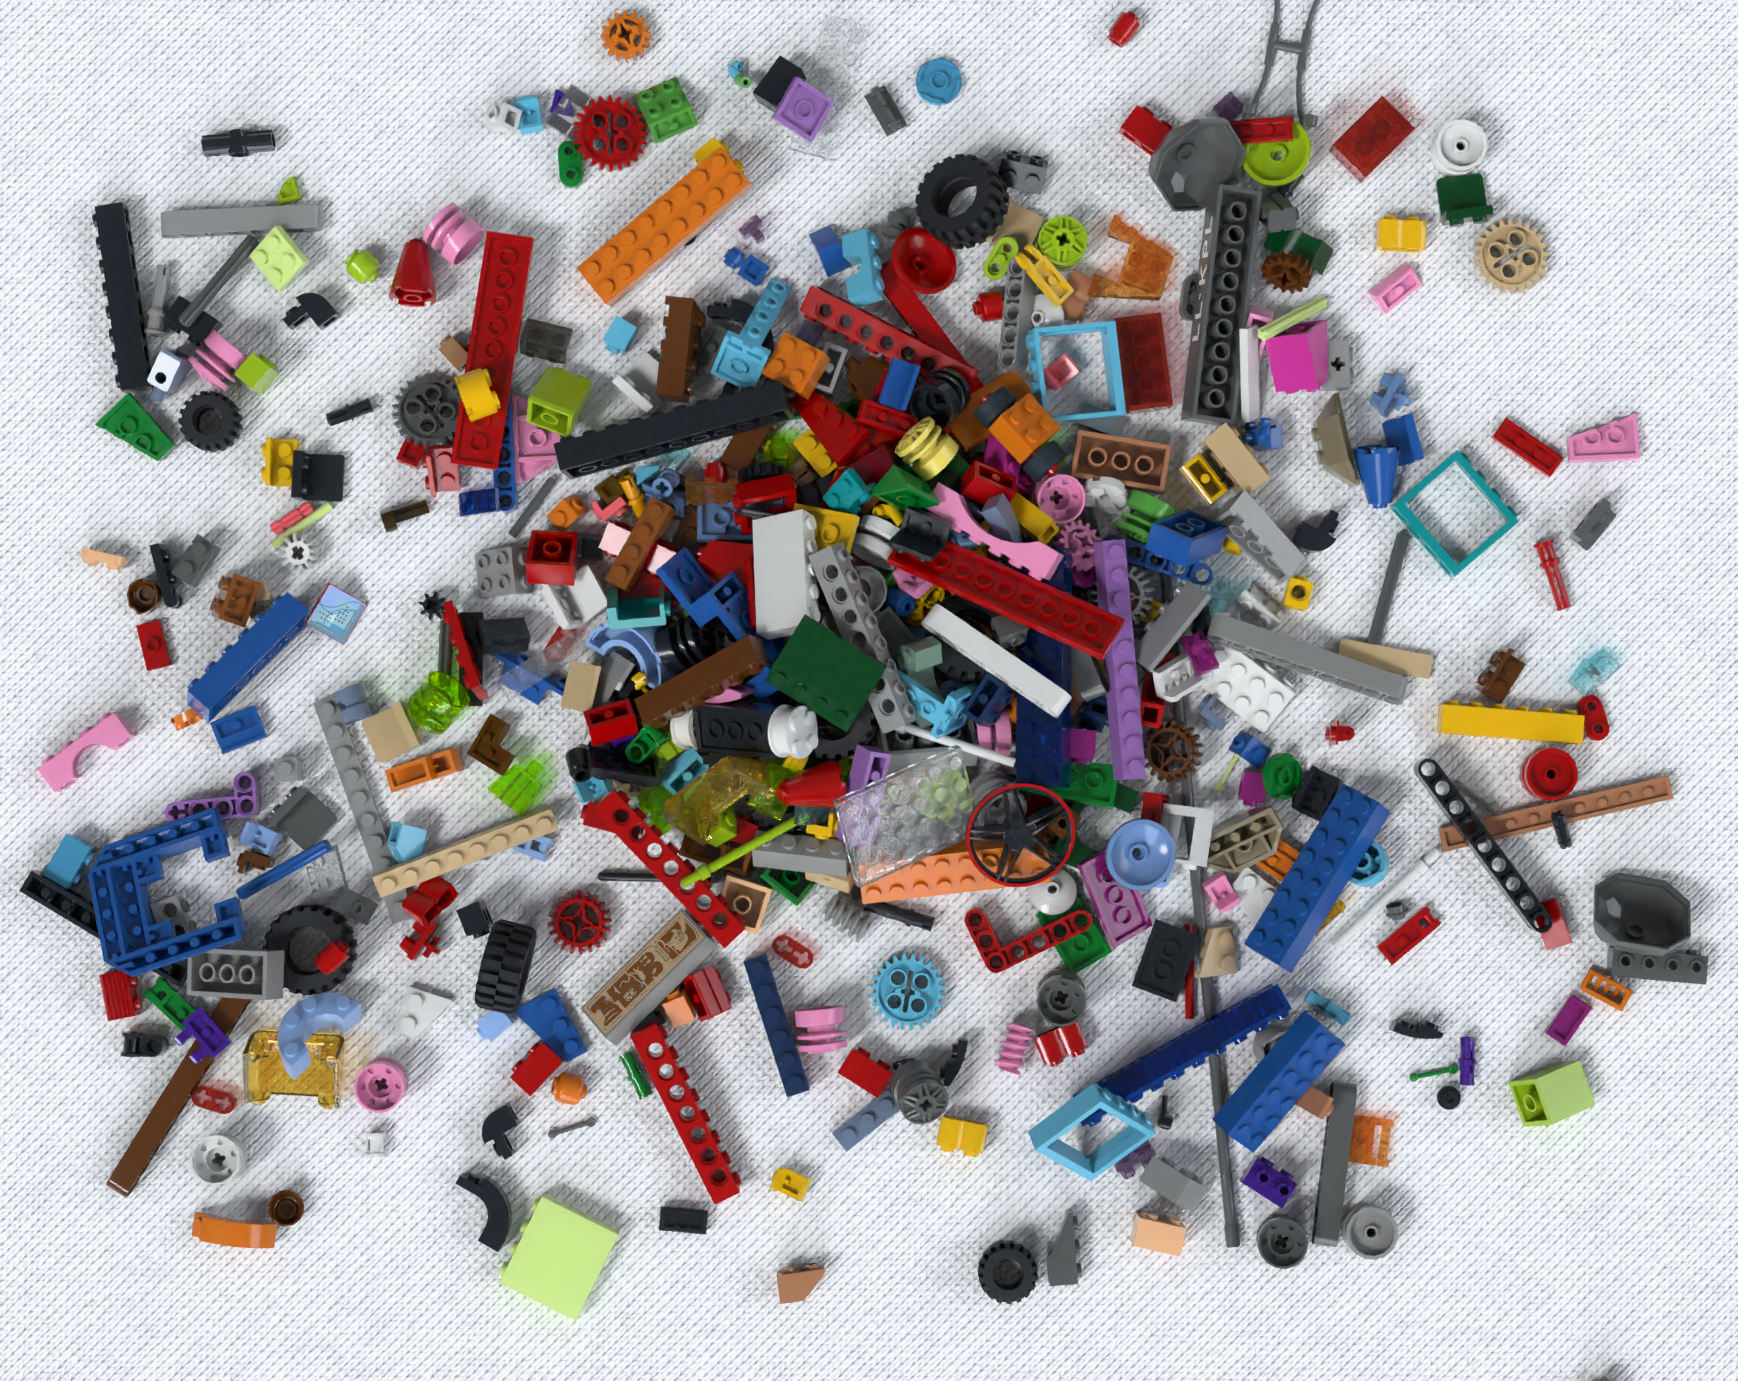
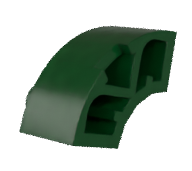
M1296 227L1294 230L1284 231L1282 229L1280 232L1269 233L1263 245L1268 251H1274L1279 254L1280 250H1283L1285 254L1292 251L1295 256L1301 254L1300 259H1307V265L1313 267L1311 272L1323 275L1334 251L1323 240L1307 235Z

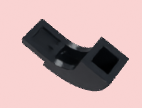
M732 298L731 307H727L726 303L721 302L707 305V317L735 321L745 326L755 307L745 301ZM771 329L762 344L763 347L771 350L769 358L774 351V339Z
M471 1172L467 1174L462 1173L455 1184L478 1196L487 1208V1224L477 1241L499 1252L509 1235L512 1224V1210L509 1199L503 1188L491 1177L485 1178L482 1184L479 1182L480 1178Z

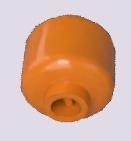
M562 1072L558 1077H554L551 1095H554L556 1102L577 1105L581 1098L585 1099L587 1085L584 1084L581 1075Z

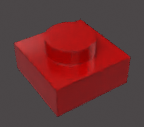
M405 438L396 460L399 463L419 470L422 464V455L426 454L427 450L424 449L422 444L415 447L414 441L408 443Z

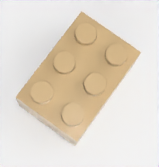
M1224 423L1206 437L1199 447L1236 494L1246 490L1250 495L1270 479L1267 475L1269 470L1262 462L1258 463L1253 457L1255 453L1247 443L1243 444L1238 438L1240 434L1233 425L1229 426L1227 423Z

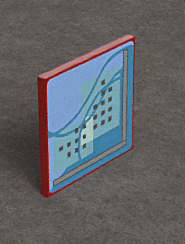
M328 582L306 619L305 624L344 645L367 604Z

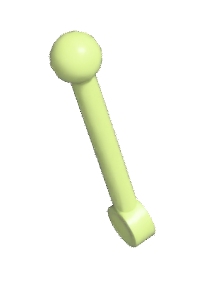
M1235 754L1221 781L1214 786L1216 792L1224 790L1223 785L1238 759L1241 758L1237 754Z

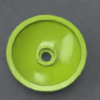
M1294 121V141L1243 145L1246 153L1242 164L1248 175L1262 185H1286L1297 179L1304 172L1310 161L1311 142L1303 127ZM1277 154H1283L1281 159H1275Z

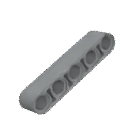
M1014 257L1010 260L1007 269L998 364L1002 369L1015 374H1021L1028 366L1030 349L1026 347V335L1032 329L1031 315L1034 312L1036 284L1026 273V270H1022Z

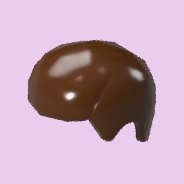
M148 578L135 580L129 585L127 591L128 606L139 615L154 612L160 607L163 600L161 588L156 582Z
M282 1190L271 1197L268 1204V1213L275 1224L282 1227L293 1226L302 1218L304 1202L298 1193L291 1190Z

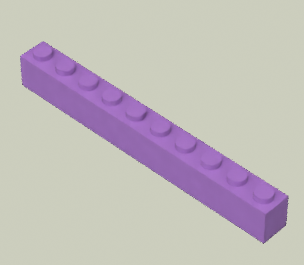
M1125 539L1100 541L1093 543L1098 607L1125 619L1121 631L1103 659L1104 675L1109 689L1106 697L1114 780L1146 778Z

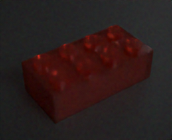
M1161 312L1114 318L1126 415L1171 409L1173 401Z

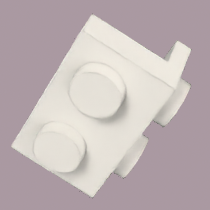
M1185 652L1152 671L1156 697L1165 699L1168 702H1176L1184 695L1195 691L1197 687L1204 684V678L1194 675L1193 666Z

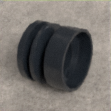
M939 368L929 374L912 391L909 409L917 422L926 417H931L935 421V425H939L944 429L968 407L971 400V390L961 374L953 369Z
M690 615L679 619L678 622H671L656 630L655 642L658 654L663 664L674 674L681 673L716 653L715 639L708 623L699 627Z

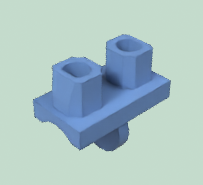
M1384 372L1379 384L1388 389L1385 396L1374 392L1369 400L1370 405L1377 409L1380 415L1385 418L1389 416L1392 408L1400 411L1402 405L1410 406L1412 402L1407 398L1410 390L1404 387L1407 381L1403 378L1404 375L1399 372L1396 375Z

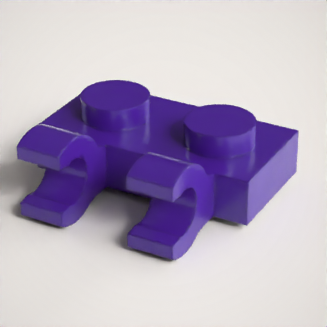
M199 1007L182 1022L186 1029L174 1038L179 1046H183L193 1036L201 1044V1047L189 1057L194 1064L201 1062L208 1054L214 1059L233 1043L203 1007Z

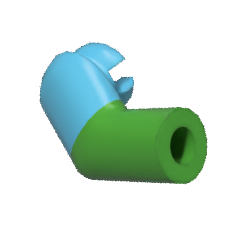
M734 60L732 65L728 66V73L736 85L748 88L751 85V79L740 73L744 66L739 61Z

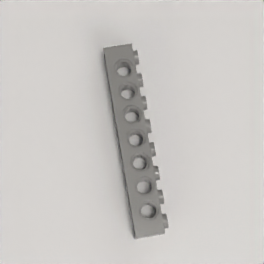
M840 542L809 555V560L842 638L887 665L886 670L868 698L882 733L885 734L917 720L915 709L910 703L905 685L897 673L896 664L889 654L887 642L879 630L877 618L871 611L868 597L863 592L858 573L853 568L847 548L843 542Z

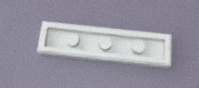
M1250 324L1239 329L1242 422H1251L1260 417L1258 325Z

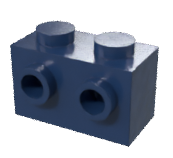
M987 672L961 712L978 725L990 728L999 720L1000 712L1004 706L1012 701L1015 690Z

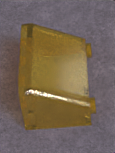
M737 756L722 758L666 800L663 807L665 822L704 846L712 840V836L709 835L711 827L719 825L717 815L748 793L754 798L759 794L765 800L775 794L769 769L765 763L758 759Z
M258 1030L251 1033L242 1053L244 1103L262 1105L271 1098L272 1094L318 1097V1104L323 1108H339L342 1098L344 1037L338 1034H312L305 1045L309 1050L311 1065L293 1080L286 1072L281 1061L278 1031Z

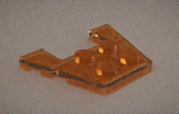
M1114 214L1106 236L1129 244L1120 275L1116 282L1094 274L1087 296L1159 301L1174 257L1152 240H1146L1138 234L1137 229L1133 226H1127L1121 221L1122 218Z

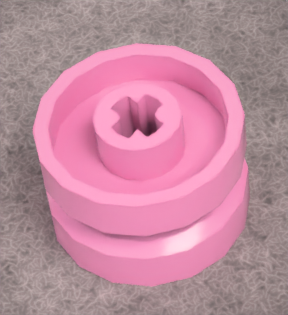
M1006 706L1000 712V718L997 723L990 728L980 726L973 721L978 746L1004 755H1010L1011 726Z

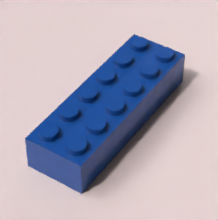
M289 592L283 597L281 595L277 596L271 603L272 608L266 613L264 611L261 612L254 620L255 624L250 629L245 628L239 634V640L233 646L229 644L222 651V657L217 662L212 661L205 668V674L200 679L196 677L188 685L187 705L208 723L307 625L305 621L308 618L309 610Z
M1304 1010L1212 1120L1227 1135L1254 1153L1346 1044L1330 1029Z

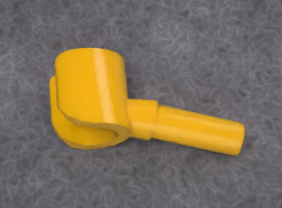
M640 671L631 678L635 682L636 690L642 689L644 693L650 691L646 686L649 683L648 678L643 672Z

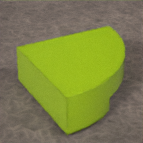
M295 176L288 178L282 185L277 198L279 206L302 200Z

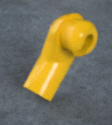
M879 504L873 508V516L881 519H891L896 527L901 528L904 516L898 508L890 504Z

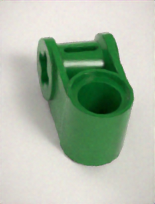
M645 725L626 748L628 760L637 764L652 757L670 739V736L668 734L665 735L659 728L655 729Z

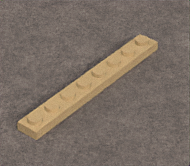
M548 806L373 873L372 878L382 898L559 830V826L551 807Z

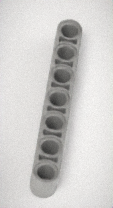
M316 204L161 212V236L163 238L268 234L277 225H281L287 233L323 230L322 206Z

